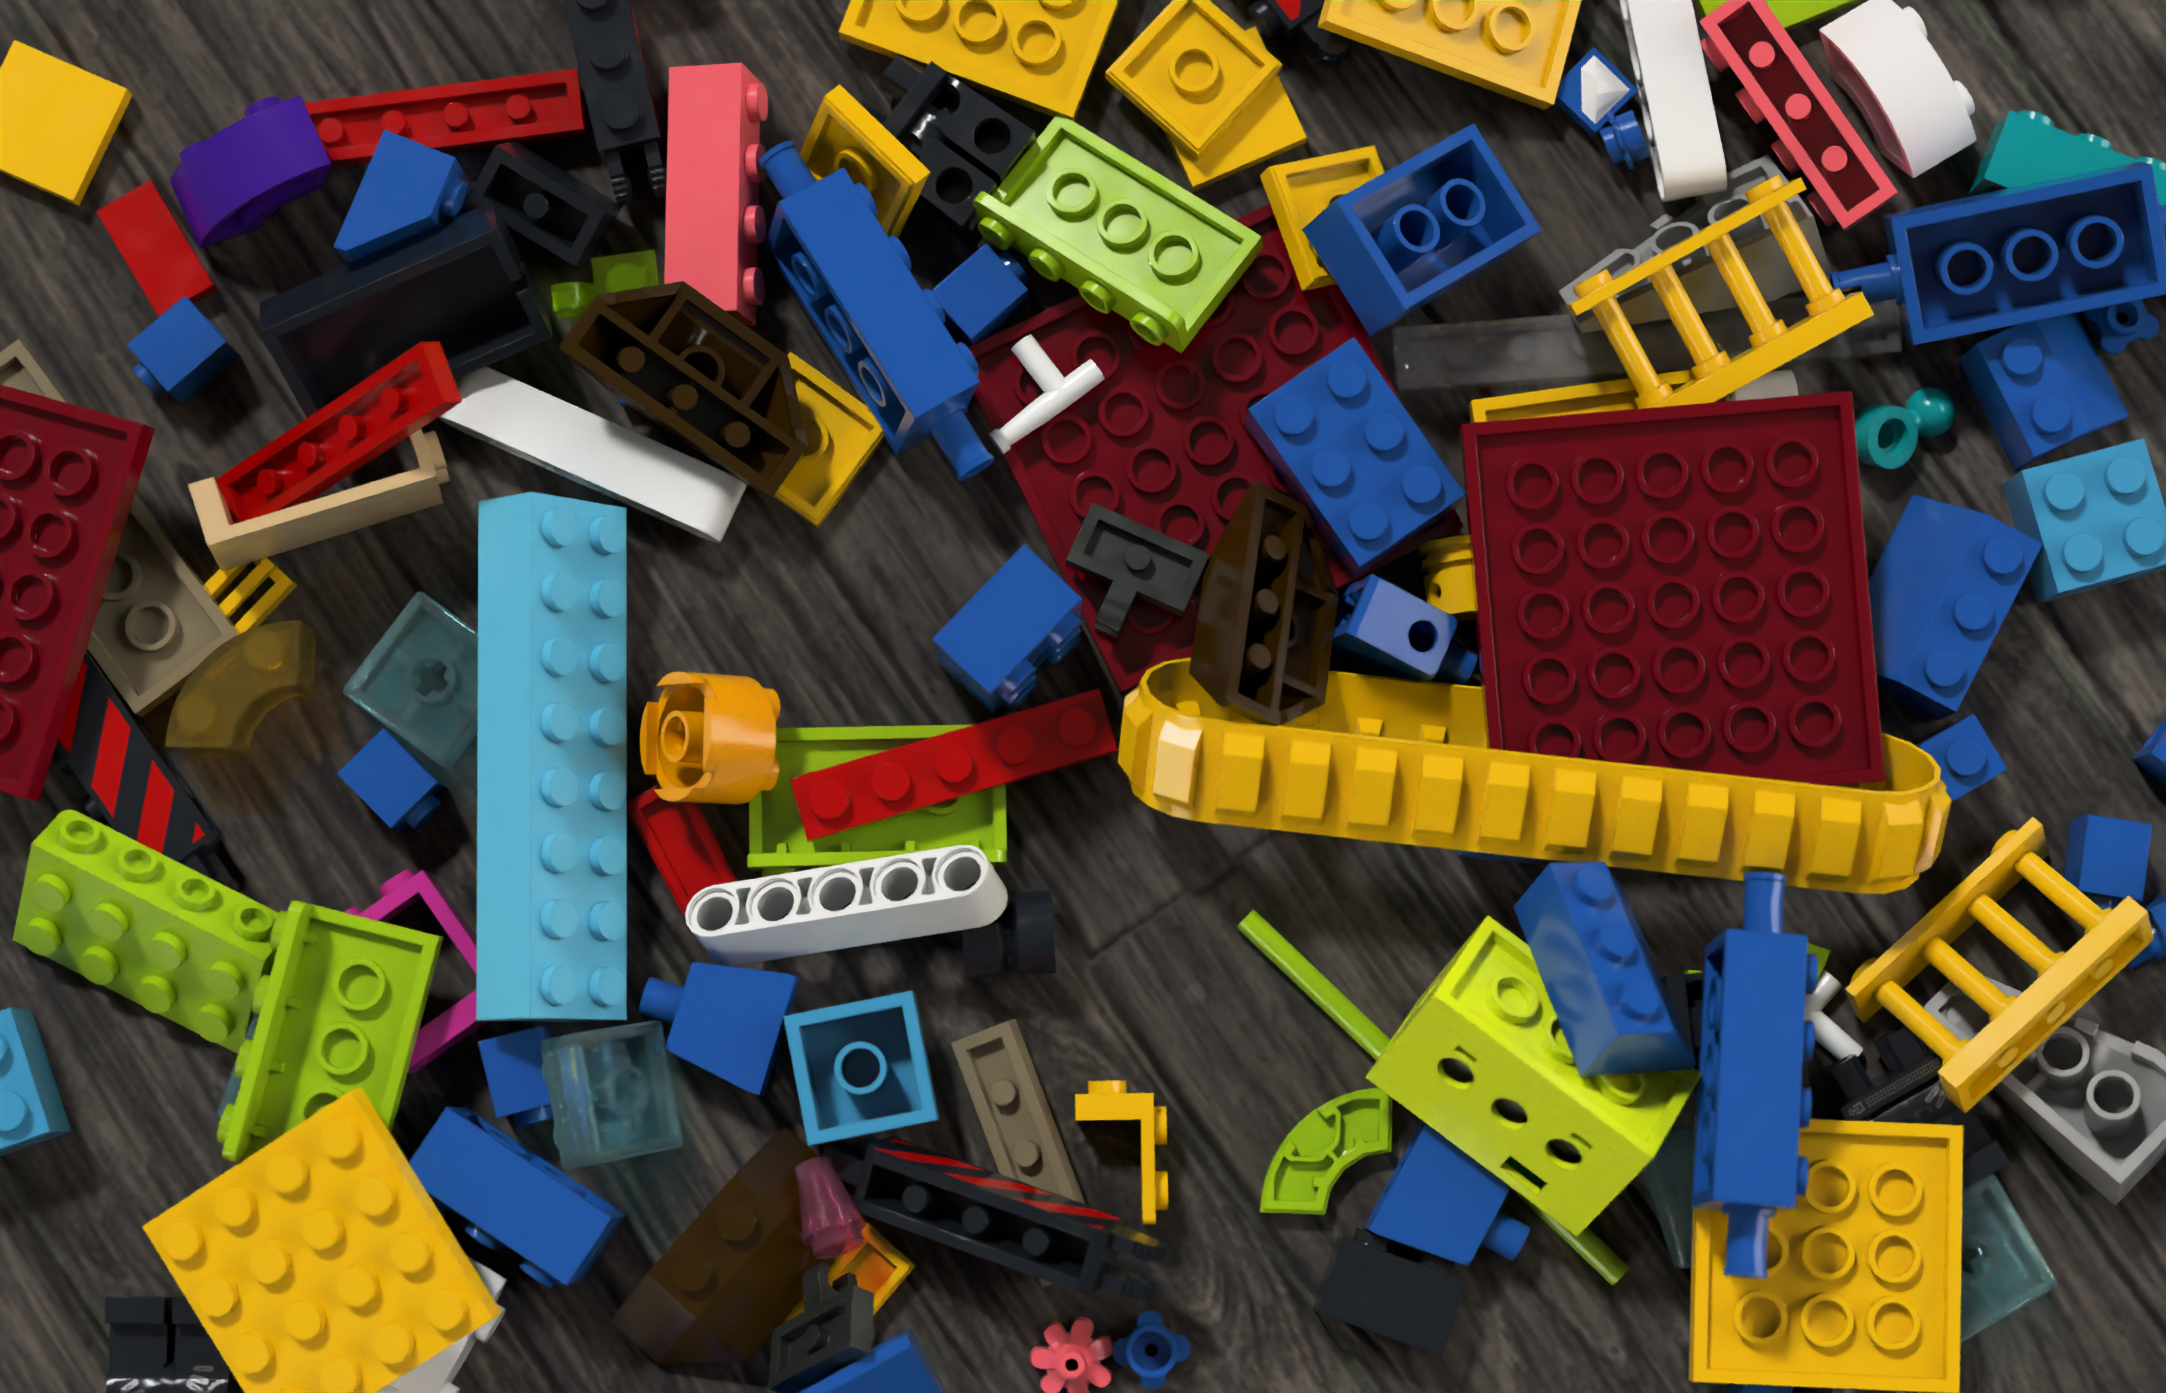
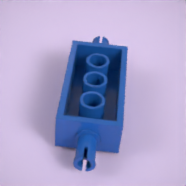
M785 141L771 148L759 159L760 162L758 163L766 171L783 200L777 204L765 248L863 404L867 406L882 428L885 439L896 456L933 436L957 473L956 476L959 481L967 480L978 474L994 460V457L987 451L964 415L980 383L977 378L979 376V368L969 348L962 342L956 344L944 326L945 314L940 302L929 289L921 290L909 271L911 269V261L905 247L896 236H887L876 219L878 211L875 201L862 183L854 184L844 167L816 181L796 150V145L793 141Z
M2134 162L1884 214L1882 216L1889 255H1886V262L1829 273L1830 285L1834 289L1838 287L1845 289L1859 286L1857 289L1842 292L1844 297L1850 293L1863 292L1868 304L1893 300L1895 305H1899L1904 338L1912 345L2165 295L2166 204L2160 205L2158 201L2152 164Z
M1750 872L1744 875L1743 930L1726 929L1705 946L1698 1072L1702 1075L1697 1085L1691 1209L1722 1211V1214L1728 1215L1725 1276L1766 1279L1768 1278L1766 1265L1769 1218H1776L1777 1213L1795 1208L1796 1197H1804L1807 1189L1808 1160L1806 1156H1798L1799 1128L1807 1129L1810 1122L1811 1092L1809 1088H1801L1802 1061H1810L1812 1058L1815 1033L1813 1021L1804 1020L1805 994H1813L1816 988L1818 962L1816 954L1807 953L1808 935L1783 933L1784 894L1787 876L1769 872Z

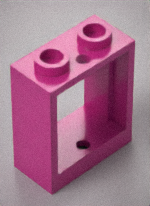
M411 869L404 870L379 888L378 892L383 898L361 912L355 906L345 911V913L386 923L422 897L476 974L477 935L433 873L422 869L414 875ZM476 990L419 1029L408 1073H417L488 1022L476 1021Z

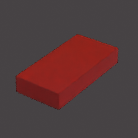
M152 180L147 181L96 211L158 317L164 314L183 296H186L195 304L218 290Z
M660 784L627 801V812L681 913L685 916L688 903L699 891L713 885L739 880L698 804L695 802L664 800L653 790L662 789Z

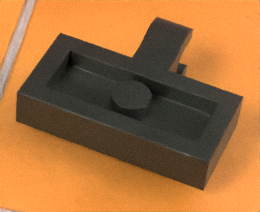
M1092 503L1068 554L1066 566L1111 585L1095 619L1094 629L1117 639L1135 596L1183 617L1210 554Z
M822 1261L805 1271L802 1279L805 1311L774 1328L772 1332L769 1390L777 1393H798L871 1354L875 1335L873 1323L874 1293L858 1287L855 1274L846 1273L834 1280L831 1287L828 1281V1263Z

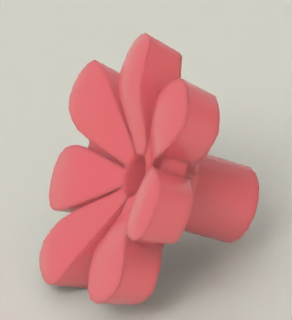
M1076 1317L1069 1332H1066L1064 1326L1058 1321H1052L1044 1327L1043 1336L1049 1344L1048 1347L1036 1346L1030 1353L1032 1366L1046 1369L1047 1371L1039 1384L1044 1393H1059L1062 1388H1067L1068 1393H1090L1088 1386L1090 1383L1100 1388H1105L1111 1383L1113 1372L1109 1367L1101 1363L1103 1359L1113 1354L1114 1342L1109 1336L1104 1335L1093 1340L1091 1336L1094 1324L1090 1319ZM1075 1359L1078 1365L1070 1367L1067 1364V1360Z

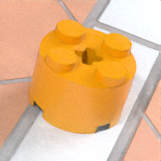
M680 671L671 672L664 676L656 686H663L665 689L658 702H647L640 727L642 766L646 775H656L662 789H653L658 796L664 800L674 802L739 805L749 802L760 791L772 790L776 785L779 775V765L775 757L776 721L780 714V699L775 690L763 688L760 683L747 676Z

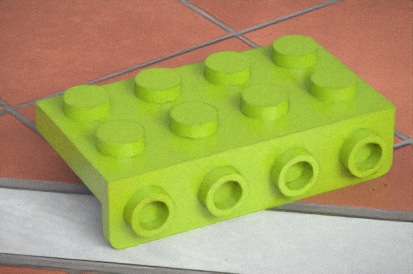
M1060 114L1054 117L992 196L981 191L972 202L976 208L977 228L991 244L1002 250H1007L1011 246L1027 256L1031 266L1045 278L1057 282L1060 278L1064 279L1078 288L1081 297L1096 310L1106 314L1111 310L1115 311L1129 320L1133 330L1147 342L1156 346H1160L1164 342L1180 353L1188 346L1263 249L1261 235Z
M972 725L776 728L775 757L779 765L778 780L772 790L760 791L749 801L750 854H747V868L751 871H762V877L957 845H972L980 849L993 868L1007 866L1006 785L809 843L790 782L791 778Z
M64 810L56 816L31 844L13 941L27 947L38 955L45 956L85 976L95 984L102 985L142 1005L148 1011L160 1014L194 1031L204 1039L217 1043L238 1054L243 1042L246 1039L252 1040L259 1016V1014L253 1013L252 1010L254 994L261 977L264 974H270L274 955L277 950L270 948V937L275 919L279 913L78 811Z
M297 900L291 902L288 912L280 911L275 919L270 937V948L277 950L270 976L264 974L261 977L254 994L252 1010L253 1013L260 1014L253 1040L246 1039L243 1042L235 1065V1077L242 1079L236 1103H229L225 1107L218 1127L217 1141L224 1143L222 1158L235 1162L244 1161L346 1093L360 1086L391 1134L444 937Z

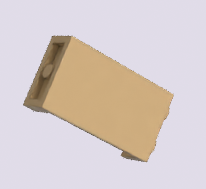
M419 429L409 436L418 466L417 469L237 524L233 523L228 504L214 477L188 484L207 546L221 571L442 504L443 500L439 484L449 482L450 479L436 431L423 434L422 429Z

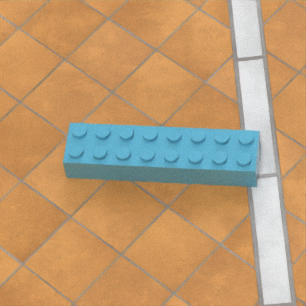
M536 492L478 501L476 1021L590 1022L627 1020L626 508Z

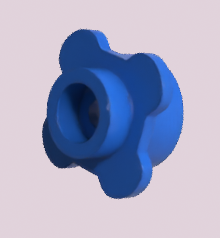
M2142 299L2084 311L2086 319L2090 321L2092 333L2099 341L2101 349L2112 355L2120 354L2125 350L2126 345L2137 339L2145 341L2152 339L2159 329L2157 318L2148 314ZM2118 313L2125 314L2127 317L2126 323H2119L2116 320V315Z
M1147 1310L1138 1315L1137 1326L1127 1338H1119L1115 1341L1112 1352L1118 1364L1129 1365L1140 1375V1382L1143 1387L1154 1390L1161 1388L1165 1384L1166 1373L1172 1369L1176 1362H1182L1188 1358L1190 1343L1185 1336L1174 1335L1163 1325V1318L1160 1313ZM1150 1343L1155 1344L1158 1348L1157 1354L1154 1356H1148L1145 1353V1347Z

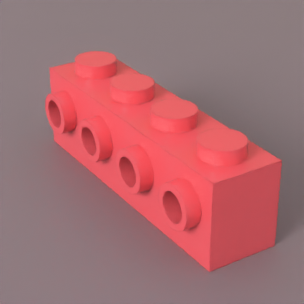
M1728 0L1699 21L1709 35L1700 41L1702 48L1720 73L1728 67L1733 69L1744 85L1742 89L1735 93L1736 97L1755 124L1767 118L1780 139L1771 144L1772 149L1791 176L1802 169L1816 190L1806 197L1827 227L1838 221L1842 228L1847 231L1899 195L1892 182L1765 0Z
M742 63L669 67L664 284L684 281L744 325H756L757 305H762L765 297L764 276L762 270L757 267L758 244H762L766 236L765 214L763 208L758 205L759 182H764L767 176L766 171L758 163L760 162L759 159L765 154V149L760 144V121H765L768 115L766 88Z

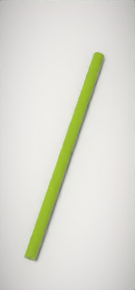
M1253 909L1236 928L1377 1061L1391 1039ZM1510 1187L1519 1198L1611 1285H1614L1627 1272L1629 1266L1588 1227L1578 1236H1575Z

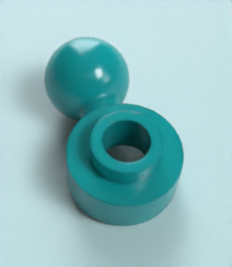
M1925 387L1917 390L1908 398L1905 408L1880 403L1866 407L1855 421L1858 459L1866 465L1886 469H1895L1904 465L1914 453L1918 435L1936 437L1945 433L1953 424L1956 409L1950 395L1939 388Z

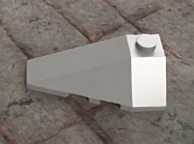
M1768 154L1728 172L1727 190L1695 196L1697 203L1675 219L1667 214L1661 216L1649 225L1653 234L1651 237L1633 250L1627 248L1616 249L1561 289L1559 294L1562 302L1566 305L1577 299L1578 296L1573 287L1591 276L1608 269L1613 279L1746 206L1749 202L1744 192L1777 174H1779L1784 184L1788 180ZM1796 194L1787 199L1786 203L1827 277L1831 270L1814 216L1799 195ZM1763 214L1728 232L1765 302L1774 301L1787 294L1803 290ZM1705 245L1671 263L1698 314L1738 307ZM1649 277L1614 295L1630 325L1670 319ZM1592 308L1577 316H1572L1581 333L1603 330Z
M1986 977L2008 997L2012 995L2019 997L2023 993ZM1951 981L1923 1007L1961 1041L1964 1039L1972 1040L1989 1024L1991 1017ZM2080 1016L2077 1019L2070 1017L2001 1080L1993 1090L2068 1166L2116 1206L2166 1153V1056L2158 1049L2137 1040L2133 1044L2098 1029L2099 1024Z

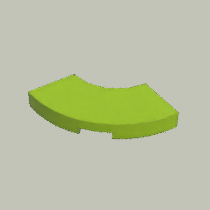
M1379 1087L1357 1090L1324 1103L1299 1121L1282 1141L1269 1164L1262 1186L1259 1212L1325 1215L1330 1190L1346 1168L1365 1156L1391 1152L1393 1098Z

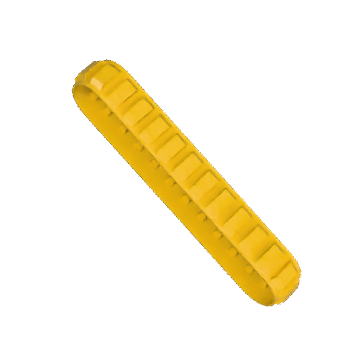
M1189 657L1164 661L1147 669L1140 680V684L1125 696L1118 764L1129 777L1134 795L1151 808L1173 817L1198 822L1573 863L1605 862L1609 867L1744 881L1745 873L1769 872L1787 876V884L1785 883V886L1865 894H1885L1906 889L1919 879L1921 872L1933 865L1941 851L1952 801L1946 792L1947 786L1940 778L1941 768L1934 758L1916 745L1886 733H1881L1885 781L1831 786L1487 749L1482 687L1329 671L1324 705L1281 726L1259 724L1217 704L1189 674L1191 662Z

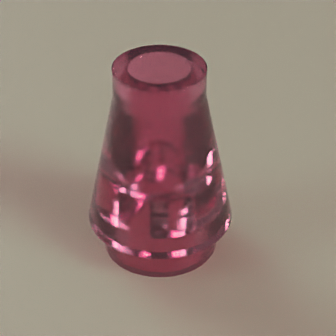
M815 1157L798 1164L794 1168V1172L798 1182L803 1244L812 1248L816 1259L837 1257L863 1245L865 1240L862 1229L866 1226V1222L858 1212L854 1201L838 1176L831 1157Z

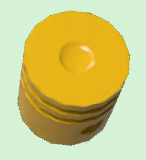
M1469 535L1447 537L1421 544L1419 546V554L1426 557L1425 560L1421 561V569L1429 573V575L1423 577L1426 602L1452 615L1458 622L1476 620Z

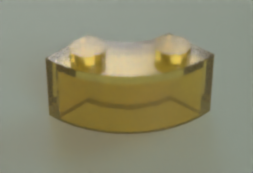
M301 620L281 621L252 628L220 645L197 666L180 691L170 715L165 747L184 755L247 756L253 731L269 710L288 698L313 694L316 630Z

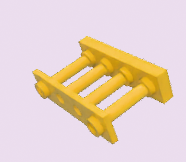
M1779 174L1744 192L1749 204L1613 279L1608 269H1605L1573 287L1578 298L1565 305L1570 316H1577L1592 308L1639 395L1634 399L1638 409L1714 403L1874 315L1863 292L1850 293L1844 297L1840 287L1833 290L1787 205V199L1807 189L1801 177L1784 184ZM1760 214H1763L1810 301L1805 305L1810 316L1788 328L1783 319L1776 321L1728 233ZM1704 245L1708 249L1753 333L1748 336L1752 348L1732 359L1729 358L1725 350L1718 352L1671 263ZM1646 277H1649L1696 364L1691 368L1695 379L1675 390L1671 388L1668 381L1661 383L1614 296Z
M2034 817L2018 831L2014 829L2005 833L1993 846L1990 857L1879 958L1874 957L1865 961L1853 974L1850 985L1845 988L1854 1013L1862 1022L1865 1023L1881 1007H1884L1943 1059L1942 1067L1937 1073L1945 1095L1964 1114L2154 940L2148 911L2130 896H2127L2114 909L2106 908L2102 910L2043 861L2050 852L2043 825ZM2024 878L2085 929L2084 937L2068 952L2061 951L2055 953L1996 902ZM1976 920L2038 972L2037 980L2019 997L2017 995L2010 997L2005 995L1949 946ZM1929 963L1991 1016L1989 1024L1972 1040L1964 1039L1961 1041L1902 989Z

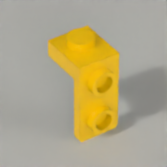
M1126 1080L1088 1081V1094H1075V1120L1140 1119L1141 1220L1143 1225L1156 1224V1211L1168 1210L1167 1171H1155V1145H1167L1166 1106H1154V1093H1127Z

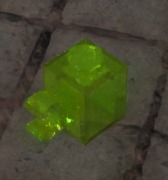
M655 250L591 258L594 283L568 282L552 285L553 308L555 312H558L559 319L579 318L595 295L664 284L663 267Z

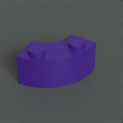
M301 95L281 102L279 97H268L256 101L245 109V118L228 126L208 140L194 143L180 152L179 157L182 162L172 174L170 183L199 249L258 230L264 220L280 207L303 195L324 188L331 163Z

